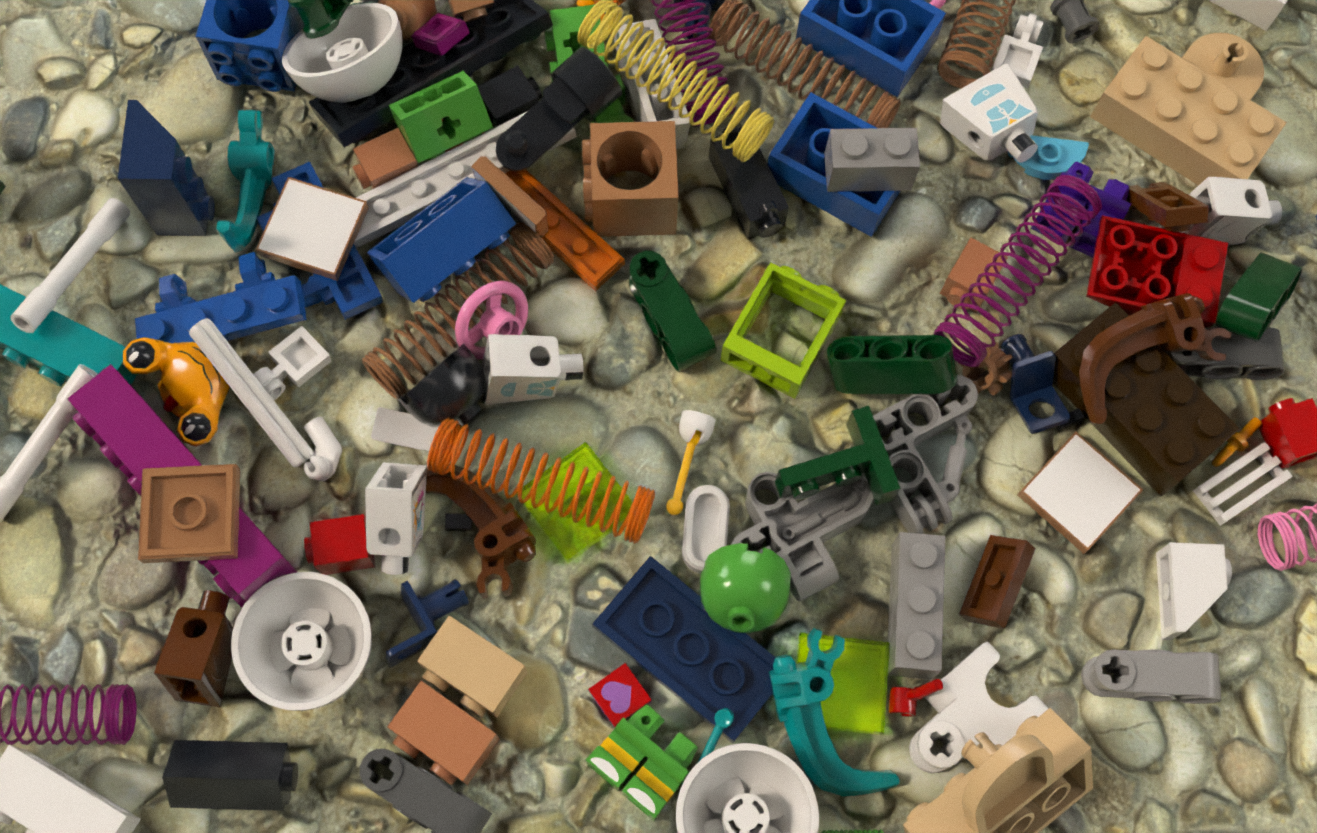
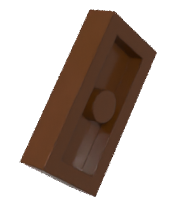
M990 535L959 615L968 622L1005 629L1036 548L1027 540Z

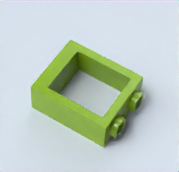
M770 262L722 346L720 361L796 399L838 323L846 300L841 298L833 288L826 285L817 286L803 279L801 274L795 269L788 266L779 267ZM771 292L825 319L799 366L745 339Z

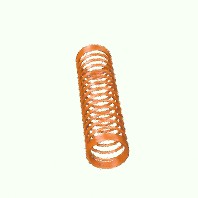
M448 417L438 427L428 453L427 468L429 471L437 472V474L442 476L451 472L454 480H458L464 475L466 484L470 485L477 480L479 489L482 490L491 484L493 494L496 495L504 489L507 499L514 497L518 492L519 502L523 504L531 497V503L535 509L545 501L546 512L551 513L558 506L561 518L566 517L572 510V520L575 523L579 522L586 513L585 521L589 528L600 517L599 529L602 533L610 527L614 520V537L620 536L626 528L624 534L625 541L629 540V542L636 544L640 540L655 498L654 490L646 489L642 485L638 487L630 510L617 532L621 507L629 486L628 480L625 481L615 509L603 528L606 507L616 480L615 476L611 477L600 508L590 523L592 503L602 477L601 471L597 473L590 496L582 512L576 518L580 492L589 471L587 466L582 471L576 493L570 505L563 513L565 492L575 469L574 461L569 465L558 498L549 509L551 489L562 463L561 457L557 458L547 489L536 504L537 486L549 457L547 452L543 454L532 488L527 496L522 499L523 483L535 455L534 447L527 454L519 483L509 495V480L520 457L521 443L515 446L506 472V478L501 486L495 490L496 474L504 460L509 444L508 439L505 438L502 441L495 458L492 475L485 485H482V471L493 450L495 434L492 433L488 437L481 455L478 472L469 481L468 468L480 445L482 430L478 429L475 432L467 452L465 466L460 474L455 476V464L466 443L469 426L465 424L460 430L459 421Z

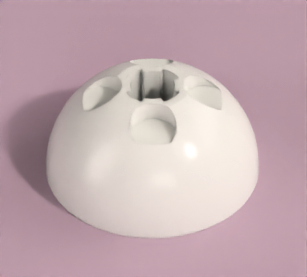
M363 3L348 6L339 20L340 22L336 29L323 37L307 38L302 29L288 43L283 52L282 64L284 69L299 87L323 100L345 103L376 93L393 76L402 53L403 40L400 22L396 12L387 5Z
M297 572L283 575L259 588L247 600L239 612L231 638L233 664L244 686L255 697L266 704L290 711H306L320 708L346 694L361 677L371 651V625L360 599L341 581L315 572ZM319 636L322 637V638H320V642H321L320 648H318V645H319L318 638H319ZM301 656H302V657L312 656V658H308V659H303V658H302V660H299V659L301 658Z
M752 743L733 744L711 752L701 759L689 772L677 799L676 827L678 833H737L738 830L733 826L732 822L729 823V821H733L735 826L740 829L739 833H818V803L810 781L799 766L789 757L764 745Z

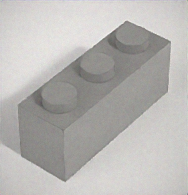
M900 532L892 543L886 676L932 680L942 670L945 536Z

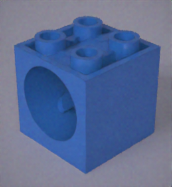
M206 0L196 38L216 79L231 86L246 84L260 86L262 89L271 92H279L280 90L295 92L297 84L284 69L282 55L288 43L305 25L297 9L291 7L288 0ZM267 29L265 32L251 38H243L244 36L255 30Z

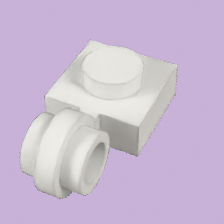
M1032 13L1029 16L1020 15L1013 37L1004 35L992 68L993 71L1007 63L1025 88H1028L1043 49L1042 46L1036 45L1043 21L1037 20V15Z
M300 326L268 352L270 358L277 366L272 370L268 367H263L253 375L271 398L276 400L286 388L282 383L285 377L288 376L299 388L331 362V357L303 326Z

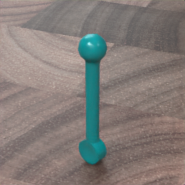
M722 708L715 714L716 725L698 762L713 752L724 728L733 723L734 714L730 709Z

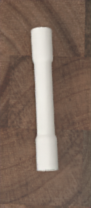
M110 198L88 223L85 232L44 281L34 288L11 315V321L17 328L26 333H33L56 306L58 298L104 242L110 240L129 217L130 210L122 201Z
M82 364L78 365L58 393L56 402L7 471L0 476V523L22 494L24 485L72 417L78 412L67 398L98 375L89 367Z

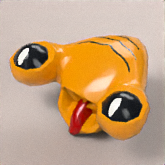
M147 337L131 341L123 350V365L133 374H149L160 370L162 375L158 383V389L164 402L163 409L180 417L176 431L181 440L195 447L209 443L218 430L219 415L230 389L227 382L195 342L169 343Z

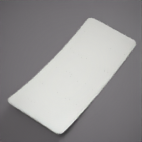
M379 407L371 438L385 443L429 451L438 427H431L421 423L411 414Z

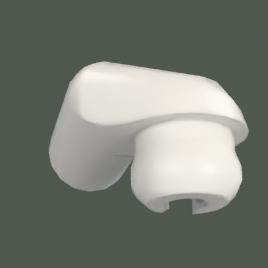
M320 416L312 419L304 426V430L315 445L310 462H305L304 471L310 479L325 481L335 473L342 453V447L323 417Z

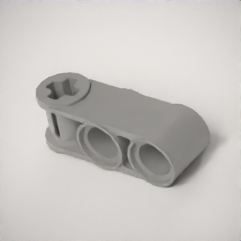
M1113 649L1107 650L1099 656L1088 660L1082 668L1081 678L1083 685L1087 691L1099 697L1133 698L1138 701L1151 702L1174 700L1190 704H1209L1222 701L1219 658L1216 653H1173L1167 650L1131 651ZM1105 666L1106 672L1114 674V680L1111 679L1110 675L1103 674L1102 667Z

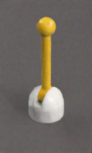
M684 410L682 412L679 433L682 439L686 441L687 446L673 498L668 500L666 504V510L671 515H678L683 511L681 498L695 446L704 444L709 440L715 426L716 419L710 415L692 410Z

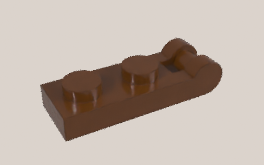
M1166 182L1151 183L1149 188H1141L1138 185L1129 186L1126 201L1131 203L1129 210L1140 211L1148 216L1149 220L1156 221L1164 226V229L1167 231H1188L1191 229L1192 224L1208 223L1209 206Z

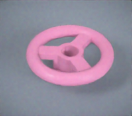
M494 281L483 285L473 292L465 301L457 316L455 337L458 346L460 347L464 344L476 359L482 360L485 347H479L474 344L484 336L488 338V334L521 335L527 322L528 302L520 287L508 281ZM502 294H507L514 300L516 307L515 316L501 307ZM487 299L486 311L482 314L480 322L468 331L469 322L474 311Z

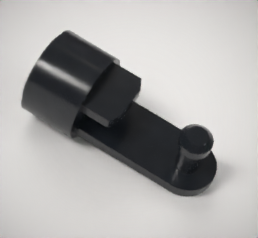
M580 47L551 73L553 82L542 92L543 98L499 137L496 144V156L504 168L514 172L528 169L584 118L591 122L594 121L622 95L620 84L614 74L589 49Z

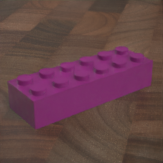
M112 364L67 398L78 411L72 419L90 438L92 437L101 447L99 448L100 451L117 469H120L129 478L127 480L128 483L140 496L142 469L203 466ZM240 507L238 558L198 561L199 564L204 565L215 576L213 580L230 599L233 598L240 607H243L247 600L268 582L283 575L297 573L295 568Z

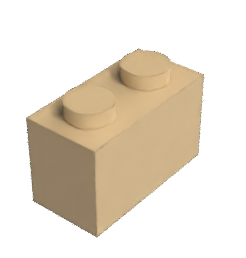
M450 615L417 660L419 665L426 670L422 676L425 681L445 693L448 687H451L463 695L459 703L480 718H483L486 712L497 718L528 673L525 665Z

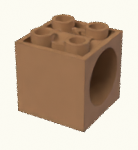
M675 121L590 123V139L582 140L585 222H593L594 231L600 237L676 235L678 177ZM622 171H638L646 174L654 181L640 189L624 190L612 186L606 180Z

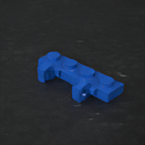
M310 162L272 178L279 196L288 177L324 188ZM273 210L256 217L262 233ZM354 244L338 281L313 273V276L309 277L307 283L302 284L305 308L322 301L325 305L332 304L335 301L344 320L383 303L382 295Z
M256 252L239 256V270L243 282L235 284L236 291L197 302L192 297H188L187 284L178 275L172 274L159 278V295L162 302L155 303L156 313L135 318L137 339L147 337L169 343L195 342L189 335V331L196 323L206 318L211 319L227 341L307 320L301 280L295 275L275 280L272 272L267 273L264 259L261 260L256 255Z

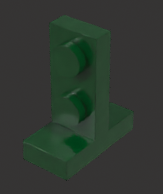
M869 405L852 410L846 425L854 447L778 470L775 485L780 499L793 495L795 500L804 499L818 493L820 486L833 482L836 483L837 487L846 486L860 480L862 473H865L876 505L895 499L901 488Z

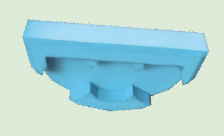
M1031 135L1030 138L1038 145L1037 151L1025 162L1019 163L1016 159L1015 161L1025 169L1024 173L1042 180L1056 179L1062 172L1066 173L1074 162H1083L1089 142Z

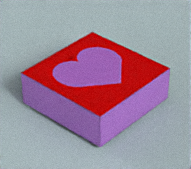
M626 663L588 689V692L614 729L623 717L626 720L629 719L644 705L652 702V699Z

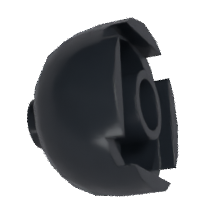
M462 344L398 401L418 421L431 427H439L442 421L448 417L459 421L463 426L481 410L476 402L485 391L486 379L483 368L472 352Z

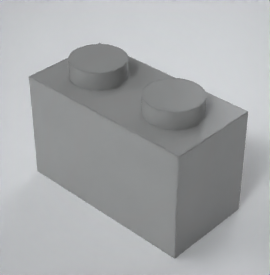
M917 128L830 129L824 153L827 192L912 190L920 168Z

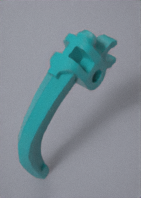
M238 110L240 141L231 140L228 146V165L232 174L240 182L238 211L235 223L219 220L217 222V231L235 253L242 251L251 242L258 224L256 217L261 214L266 190L272 183L275 149L271 142L262 140L263 114L260 110Z
M813 627L807 637L809 652L806 661L796 663L791 655H781L775 658L773 663L774 670L769 672L778 719L780 722H784L791 744L806 775L821 790L843 797L872 794L899 785L900 779L893 771L855 769L845 764L839 758L827 732L821 701L826 700L833 692L834 681L830 672L834 660L839 658L844 651L845 639L835 635L831 648L821 651L818 644L822 631Z

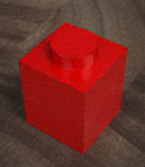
M1288 398L1268 407L1270 414L1261 420L1262 425L1259 427V431L1266 444L1270 447L1269 452L1272 458L1277 456L1282 462L1279 464L1280 468L1285 469L1316 459L1317 406L1313 398L1295 403L1293 398Z
M364 514L310 522L311 536L304 538L305 555L308 564L313 563L320 574L330 575L375 568L374 555L369 554L366 550V517Z

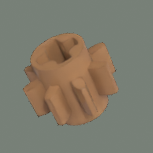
M996 342L994 347L986 348L987 356L979 366L968 367L958 363L963 367L962 375L969 378L975 384L978 394L988 388V391L994 396L1003 389L1002 383H1006L1012 378V372L1008 369L1009 361L1013 357L1012 355H1006L999 349L998 342Z

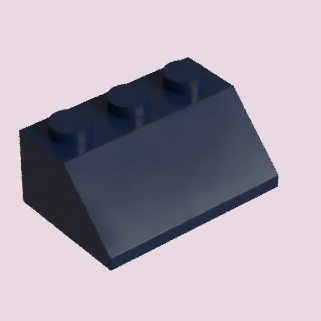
M128 100L118 180L156 235L207 236L208 221H213L215 216V203L213 197L209 196L205 190L202 178L198 177L192 168L190 157L185 156L177 140L138 100Z

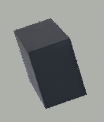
M1080 408L1069 412L1070 419L1068 423L1056 426L1058 432L1082 421L1084 415Z
M445 513L446 531H472L473 522L467 514Z

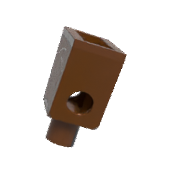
M212 590L203 591L198 609L181 607L176 612L154 674L175 701L219 708L221 706L232 661L231 638L233 627L225 615L230 598L224 593Z

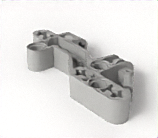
M957 375V382L949 391L938 394H914L873 415L881 438L891 433L886 444L884 441L883 443L893 469L903 468L912 477V482L910 483L898 481L901 489L893 501L887 502L891 505L908 533L923 534L924 528L928 531L936 529L938 526L937 521L943 524L952 521V512L948 503L953 501L960 491L959 484L967 454L964 443L966 436L972 430V423L967 416L978 397L975 384L965 376ZM947 397H949L951 400H955L944 405L943 409L940 411V407L944 404ZM913 412L922 415L927 425H914L909 420L907 414ZM954 427L958 434L956 443L950 446L942 482L936 483L915 446ZM764 472L756 475L748 486L745 500L747 512L755 525L738 534L731 545L737 543L748 544L747 551H757L762 548L766 537L767 547L765 548L774 551L785 560L791 572L790 591L798 601H802L839 581V574L823 543L861 523L871 504L875 501L865 473L861 474L862 478L852 484L837 487L835 483L797 503L793 495L780 499L775 485L777 474ZM768 489L776 495L778 501L772 505H764L756 499L755 493L758 490ZM917 490H919L923 496L918 495L912 498L911 505L907 498H909Z

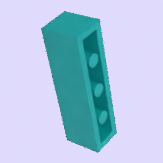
M0 284V349L4 350L1 354L4 358L24 369L28 363L40 369L38 374L59 387H62L64 382L68 381L79 364L89 367L98 374L112 364L130 385L138 374L131 373L123 365V350L126 348L125 346L53 310L33 333H26L17 328L11 321V315L26 297Z

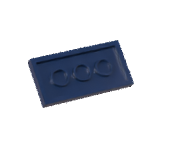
M649 556L592 624L594 629L713 728L716 725L714 717L717 711L722 708L730 709L734 714V721L730 726L724 728L722 735L731 743L735 742L773 694L769 672L774 670L773 663L776 657L746 633L722 628L711 620L701 602V596L652 556Z

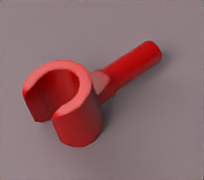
M935 679L914 688H891L888 713H901L904 717H915L917 700L942 690V681Z

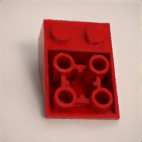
M1102 215L1099 222L1086 297L1108 307L1116 302L1130 316L1141 311V306L1189 293L1202 299L1205 308L1200 315L1204 328H1209L1216 321L1228 243L1181 232L1167 231L1159 227Z

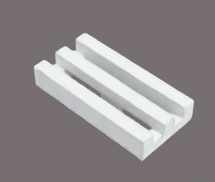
M1263 442L1193 490L1220 526L1293 477L1288 470L1283 471L1280 468L1279 464L1282 462L1277 456L1272 458L1267 452L1270 447L1266 442ZM1256 458L1262 463L1260 467L1214 498L1208 493L1210 489ZM1267 472L1274 478L1227 511L1223 512L1218 506Z

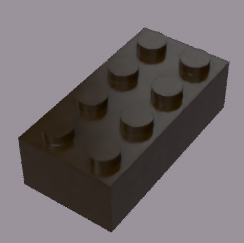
M1116 302L1054 353L1056 361L1053 384L1077 409L1080 408L1084 417L1089 422L1090 419L1084 404L1079 377L1082 356L1085 348L1096 335L1129 316ZM1158 345L1138 351L1112 368L1105 384L1107 418L1102 424H1092L1160 496H1163L1240 429Z

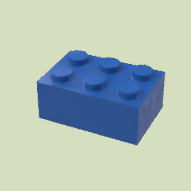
M809 0L800 13L796 39L801 37L802 44L806 46L812 44L813 50L816 52L823 50V56L829 59L833 57L834 62L837 64H844L846 69L851 72L855 71L860 77L866 78L867 81L874 85L877 84L878 87L898 98L937 41L946 13L924 0Z
M810 92L768 157L767 164L780 187L870 237L873 236L900 191L827 192L824 153L830 129H870L876 127Z
M466 177L370 249L367 254L397 293L412 303L418 299L424 302L441 290L440 282L454 273L455 276H458L471 268L476 262L474 256L486 247L489 250L494 249L507 240L510 236L507 231L516 223L486 181Z

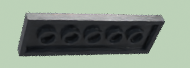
M493 0V6L486 9L487 16L465 22L470 33L444 55L441 56L416 48L414 42L402 48L396 71L390 80L376 93L345 103L331 102L316 97L309 101V104L318 119L345 148L352 143L364 140L370 132L382 125L394 122L395 119L390 110V104L461 71H464L471 77L473 72L490 62L503 59L509 51L519 45L537 39L543 31L553 26L549 13L533 0ZM463 16L457 18L464 21Z

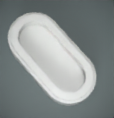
M703 485L697 487L689 494L686 501L682 557L687 567L699 574L704 569L705 560L708 555L720 547L727 546L730 503L727 495L716 486Z

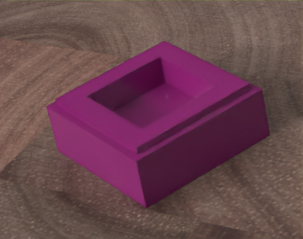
M437 13L416 30L411 37L416 48L442 56L470 32L465 21Z

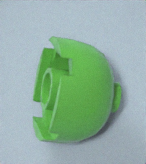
M737 543L720 547L708 555L700 577L701 602L711 620L722 628L740 633L763 631L772 626L787 608L790 595L791 572L785 560L774 551L764 547L762 553L747 551L748 544Z

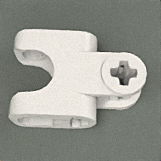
M989 642L982 643L941 679L943 683L942 690L925 697L938 713L915 733L909 745L910 757L914 764L922 771L940 773L955 765L963 758L961 751L970 739L978 746L979 742L974 736L981 732L986 733L995 745H1004L1016 735L1017 729L1026 719L1034 715L1039 717L1048 710V707L1038 696H1030L1026 701H1022L1016 707L1011 708L1000 706L991 700L986 690L985 680L989 670L999 661L1000 655ZM939 739L944 746L940 749L939 754L933 755L929 749L934 744L933 741Z

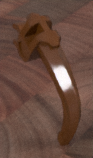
M1184 293L1141 306V311L1116 322L1096 335L1083 352L1079 370L1083 400L1092 424H1102L1107 418L1105 384L1109 372L1117 363L1138 351L1159 345L1168 352H1196L1206 361L1226 359V354L1217 353L1212 349L1211 342L1213 338L1220 340L1230 339L1231 333L1224 328H1204L1200 314L1204 311L1205 307L1201 298Z
M455 465V476L460 474L463 470L462 467ZM427 468L426 493H438L447 496L467 514L479 531L474 539V546L482 563V572L479 574L476 583L482 599L488 598V585L495 579L502 581L504 596H511L513 584L507 572V566L516 560L528 562L535 557V536L511 502L506 504L498 494L492 493L491 487L488 486L482 490L479 489L477 480L468 485L464 480V475L458 480H454L451 472L442 476L437 474V472L429 471ZM468 470V480L470 481L475 474Z

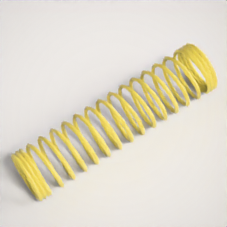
M600 0L597 2L580 25L577 35L579 44L586 49L594 48V54L598 57L604 56L606 64L615 63L616 71H625L626 78L628 80L636 79L638 87L647 86V93L649 95L657 94L659 103L668 101L670 111L679 109L680 118L690 116V125L696 126L700 124L702 134L711 132V140L713 142L722 140V148L724 150L733 147V156L737 157L741 162L749 160L756 153L773 127L774 118L770 114H767V112L761 113V108H757L745 122L736 140L726 146L728 134L738 125L751 105L750 100L745 101L739 107L725 132L718 138H715L717 127L725 120L738 102L739 92L734 93L729 98L716 118L714 125L704 130L706 119L721 104L728 93L729 85L725 84L718 90L709 103L703 117L694 123V113L714 91L718 83V76L710 79L697 97L692 110L683 115V106L694 96L708 74L707 68L702 69L694 77L686 89L680 104L672 107L673 97L682 90L692 77L697 67L696 61L690 62L676 80L670 95L665 99H661V91L679 73L685 63L686 54L682 53L675 58L664 74L659 88L651 92L650 84L659 77L670 63L676 50L675 45L669 46L655 63L648 81L641 84L639 78L661 53L665 44L664 37L657 39L649 48L654 38L653 30L647 31L640 38L644 28L643 22L635 24L630 29L633 22L632 14L625 16L620 21L623 13L622 7H618L613 0ZM605 13V15H604L602 21L600 22V24L598 25V27H597V28L595 29V31L590 35V32L592 31V29H593L594 25L596 24V22H597V21L599 20V18ZM629 19V22L621 36L610 47L613 38L615 37L620 27L624 24L625 21ZM640 26L639 31L634 40L621 54L629 37ZM610 35L605 51L598 53L597 46ZM650 35V38L648 39L642 51L632 61L636 51L638 50L642 42L646 39L647 36ZM622 41L615 59L609 61L607 54ZM661 42V44H660V46H659L657 52L655 53V55H654V56L652 57V59L648 62V64L644 67V64H645L646 60L648 59V57L650 56L651 52H652V51L655 49V47ZM633 48L626 66L619 68L618 61ZM649 48L639 65L637 74L630 76L629 68L637 63ZM671 51L669 57L667 58L663 66L655 74L658 66L660 65L664 57ZM682 58L681 62L679 63V65H678V67L676 68V70L674 71V73H673V74L670 76V78L666 81L667 77L669 76V74H670V72L672 71V69L674 68V66H675V65L677 64V62ZM692 67V69L690 70V72H689V74L687 75V77L685 78V80H684V81L681 83V85L678 87V85H679V83L681 82V80H682V78L684 77V75H685V74L687 73V71ZM701 77V79H700V81L698 82V84L696 85V87H695V88L693 89V91L690 93V91H691V89L693 88L694 84H695V83L697 82V80ZM711 86V88L709 89V91L707 92V94H706V95L704 96V98L702 99V97H703V95L705 94V92H706V91L708 90V88Z

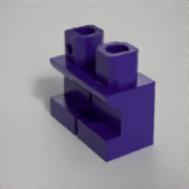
M1074 162L1066 173L1062 172L1060 175H1072L1089 183L1094 172L1090 167ZM1109 179L1103 190L1092 186L1101 199L1102 209L1094 219H1091L1089 226L1082 227V235L1074 237V245L1068 247L1093 258L1100 217L1104 215L1124 219L1131 203L1126 202L1130 187L1116 179ZM1058 186L1062 194L1077 200L1087 211H1093L1090 201L1082 193L1066 186ZM1043 205L1046 214L1058 218L1073 231L1074 225L1063 220L1051 206ZM1059 210V211H1060L1063 215H1065L1067 218H1069L1070 220L1074 221L1068 214H1066V213H1064L1063 211ZM1044 216L1036 217L1039 224L1053 230L1064 242L1067 241L1069 236L1057 231L1048 223ZM1080 220V223H1086L1087 220ZM1053 221L1057 226L1065 230L1060 224ZM1031 226L1030 229L1041 233L1036 226ZM1077 226V228H1076L1074 234H1075V233H1078V231H1079V227H1078V226ZM1045 231V232L1048 233L1051 237H1053L1054 239H1056L1052 234H1050L1049 232Z

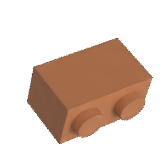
M420 681L387 726L397 734V737L392 742L394 745L414 759L419 752H422L434 761L429 770L451 786L457 778L468 786L500 740L496 733L423 681Z

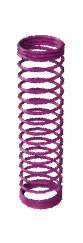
M654 0L650 1L652 5L656 6L654 15L660 19L658 28L664 31L662 38L664 37L665 43H668L666 49L672 44L679 45L701 40L713 32V29L710 27L697 28L707 23L710 18L708 15H695L706 7V4L703 2L691 3L696 0H686L667 4L672 0H664L657 4ZM702 6L699 9L692 11L690 13L678 16H671L681 10L690 7ZM678 7L664 16L658 14L660 8ZM706 18L703 21L696 23L694 25L682 28H675L681 24H684L692 20ZM683 19L668 28H663L661 25L664 20ZM690 30L677 36L671 41L666 40L665 38L668 32H682ZM708 31L695 38L680 40L697 32ZM708 39L690 44L674 53L670 63L683 52L686 56L699 54L710 50L717 42L713 39ZM712 43L711 45L699 50L684 52L693 47ZM709 52L686 60L681 69H684L692 61L715 56L697 63V67L712 63L721 54ZM721 64L706 66L694 71L692 76L698 74L702 69L707 68V70L719 68L708 73L706 76L708 78L721 72L724 66ZM687 75L682 78L678 86L681 85V83L685 80ZM718 77V81L721 82L717 83L715 88L724 85L728 79L726 77ZM710 79L704 81L701 86L706 85L710 81ZM699 88L696 93L701 92L703 88ZM682 89V90L680 91V92L683 93V94H682V97H683V95H684L686 89H685V90ZM728 90L727 95L718 108L706 119L704 125L715 122L723 106L730 98L728 97L731 94L730 90ZM718 91L712 92L709 97L715 96ZM696 99L685 104L687 105V112L692 110ZM712 99L706 100L694 113V123L703 117ZM736 107L733 108L728 116L734 113Z
M1072 175L1056 177L1049 186L1047 193L1043 194L1039 203L1033 206L1032 213L1026 215L1024 223L1018 225L1016 233L1010 235L1008 243L1002 245L1000 253L995 254L992 263L986 265L984 273L978 275L977 283L970 285L969 293L962 295L961 303L954 305L952 314L946 315L944 322L937 326L933 335L946 337L943 332L948 333L952 340L967 352L961 351L952 344L954 361L968 367L980 365L987 356L986 347H994L996 344L994 337L1003 336L1002 327L1010 326L1012 324L1011 317L1019 315L1020 310L1018 306L1027 305L1028 300L1026 296L1035 295V286H1042L1044 283L1043 276H1050L1052 273L1051 266L1059 264V256L1067 254V247L1073 246L1075 243L1074 237L1081 236L1083 233L1082 227L1089 226L1091 219L1097 216L1102 209V202L1098 193L1091 185ZM1058 186H1066L1082 193L1090 201L1093 211H1087L1077 200L1062 194ZM1047 197L1049 202H1043V201H1044L1045 198ZM1043 205L1051 206L1063 220L1078 226V233L1074 234L1061 220L1046 214ZM1038 207H1040L1041 212H1035V211L1037 210ZM1059 210H1061V211H1063L1064 213L1068 214L1074 221H1072V220H1070L1069 218H1067V217H1066L1065 215H1063ZM1035 215L1044 216L1048 223L1057 231L1071 236V242L1065 243L1053 230L1039 224ZM1030 217H1032V219H1033L1034 222H1027V221L1029 220ZM1078 219L1087 221L1086 223L1081 224ZM1053 221L1060 224L1065 230L1057 226ZM1028 225L1036 226L1050 241L1063 246V252L1057 253L1045 240L1031 234ZM1024 227L1026 232H1020L1021 228ZM1045 231H1047V232H1049L1050 234H1052L1056 239H1054L1053 237H1051V236H1050L1048 233H1046ZM1020 235L1028 236L1041 250L1054 255L1056 261L1049 263L1037 250L1023 244ZM1017 237L1018 242H1012L1013 238ZM1012 245L1022 247L1035 261L1046 265L1048 268L1047 273L1040 272L1030 261L1017 255ZM1009 246L1011 253L1004 252L1005 248ZM1004 255L1014 257L1026 270L1038 275L1040 278L1039 283L1032 282L1022 271L1009 265ZM1001 256L1003 263L996 262L997 258ZM993 266L996 273L988 272L989 268ZM997 266L1007 268L1020 281L1030 285L1032 288L1031 293L1024 292L1016 283L1002 276ZM985 276L988 283H980L981 278ZM989 276L999 278L1011 290L1022 295L1024 302H1015L1005 291L994 286ZM981 286L993 289L1003 300L1012 304L1016 312H1007L999 303L987 297ZM977 287L980 294L972 293L973 288ZM973 296L984 299L995 310L1004 314L1008 322H999L989 312L980 308ZM969 297L972 304L964 303L965 298ZM961 307L964 314H957V308ZM965 307L977 310L987 320L996 324L1000 330L999 334L990 332L984 325L973 319ZM953 317L956 323L948 322L949 318ZM957 317L970 321L979 330L986 333L992 341L991 344L982 342L965 329ZM959 340L965 343L969 348L964 346Z
M7 684L0 692V743L5 741L6 744L14 745L20 741L21 744L29 745L35 741L39 745H44L50 741L54 745H59L65 740L67 744L74 745L80 740L82 744L89 745L95 740L100 745H104L108 741L113 745H125L131 739L136 724L137 702L135 692L128 684H112L107 689L106 695L99 684L92 689L91 694L84 684L77 689L76 694L73 687L69 684L62 689L61 693L54 684L46 690V693L39 684L33 687L31 692L24 684L19 686L16 692L11 685ZM6 689H9L12 709L9 725L4 734L1 721V706ZM21 689H24L27 700L26 715L23 727L19 733L16 719L17 701ZM36 689H39L41 693V714L36 732H34L32 703ZM54 689L56 694V713L52 729L49 732L47 704L50 692ZM69 689L71 711L66 731H64L62 707L66 690ZM84 689L86 698L85 716L82 728L79 730L78 701L81 690ZM99 689L101 701L100 715L95 730L93 703L95 693ZM122 698L123 717L121 729L119 731V709ZM104 718L106 739L99 740L97 735L100 732ZM89 720L92 738L84 740L82 736ZM74 723L77 738L69 740L67 736ZM42 725L47 737L43 741L37 739ZM58 725L62 738L54 740L52 736ZM12 726L17 737L13 741L7 739ZM27 726L32 737L28 741L22 739Z

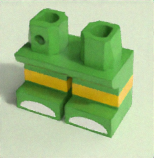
M646 704L633 714L628 721L623 717L603 743L597 746L587 757L586 764L619 791L644 760H647L637 774L623 788L622 795L655 821L689 773L686 769L691 764L698 747L679 732L663 751L650 739L665 720Z

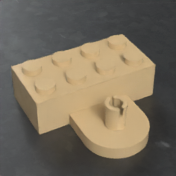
M1211 33L1198 38L1188 48L1183 57L1178 56L1145 36L1103 92L1090 115L1095 121L1198 186L1207 177L1248 179L1287 123L1251 101L1263 82V61L1257 50L1249 42L1229 33Z
M1051 708L1039 717L1034 715L1026 719L1017 729L1016 735L1004 745H995L986 733H978L974 736L979 742L978 746L970 739L961 751V755L969 760L975 768L967 774L960 773L954 776L946 784L943 793L931 803L923 802L916 806L908 815L907 822L903 824L905 833H1039L1093 789L1091 747Z

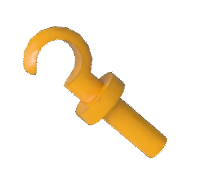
M1253 417L1238 433L1233 434L1227 440L1228 444L1212 460V465L1219 467L1236 450L1244 451L1248 447L1247 439L1262 425V422L1258 418Z

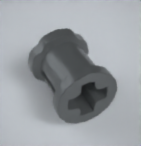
M1054 0L1050 6L1052 14L1059 16L1066 30L1064 37L1068 43H1077L1094 34L1099 28L1100 23L1098 19L1091 17L1084 0Z

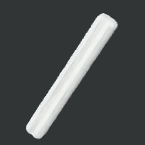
M206 318L196 323L190 329L189 335L288 462L296 468L313 456V450L211 319Z

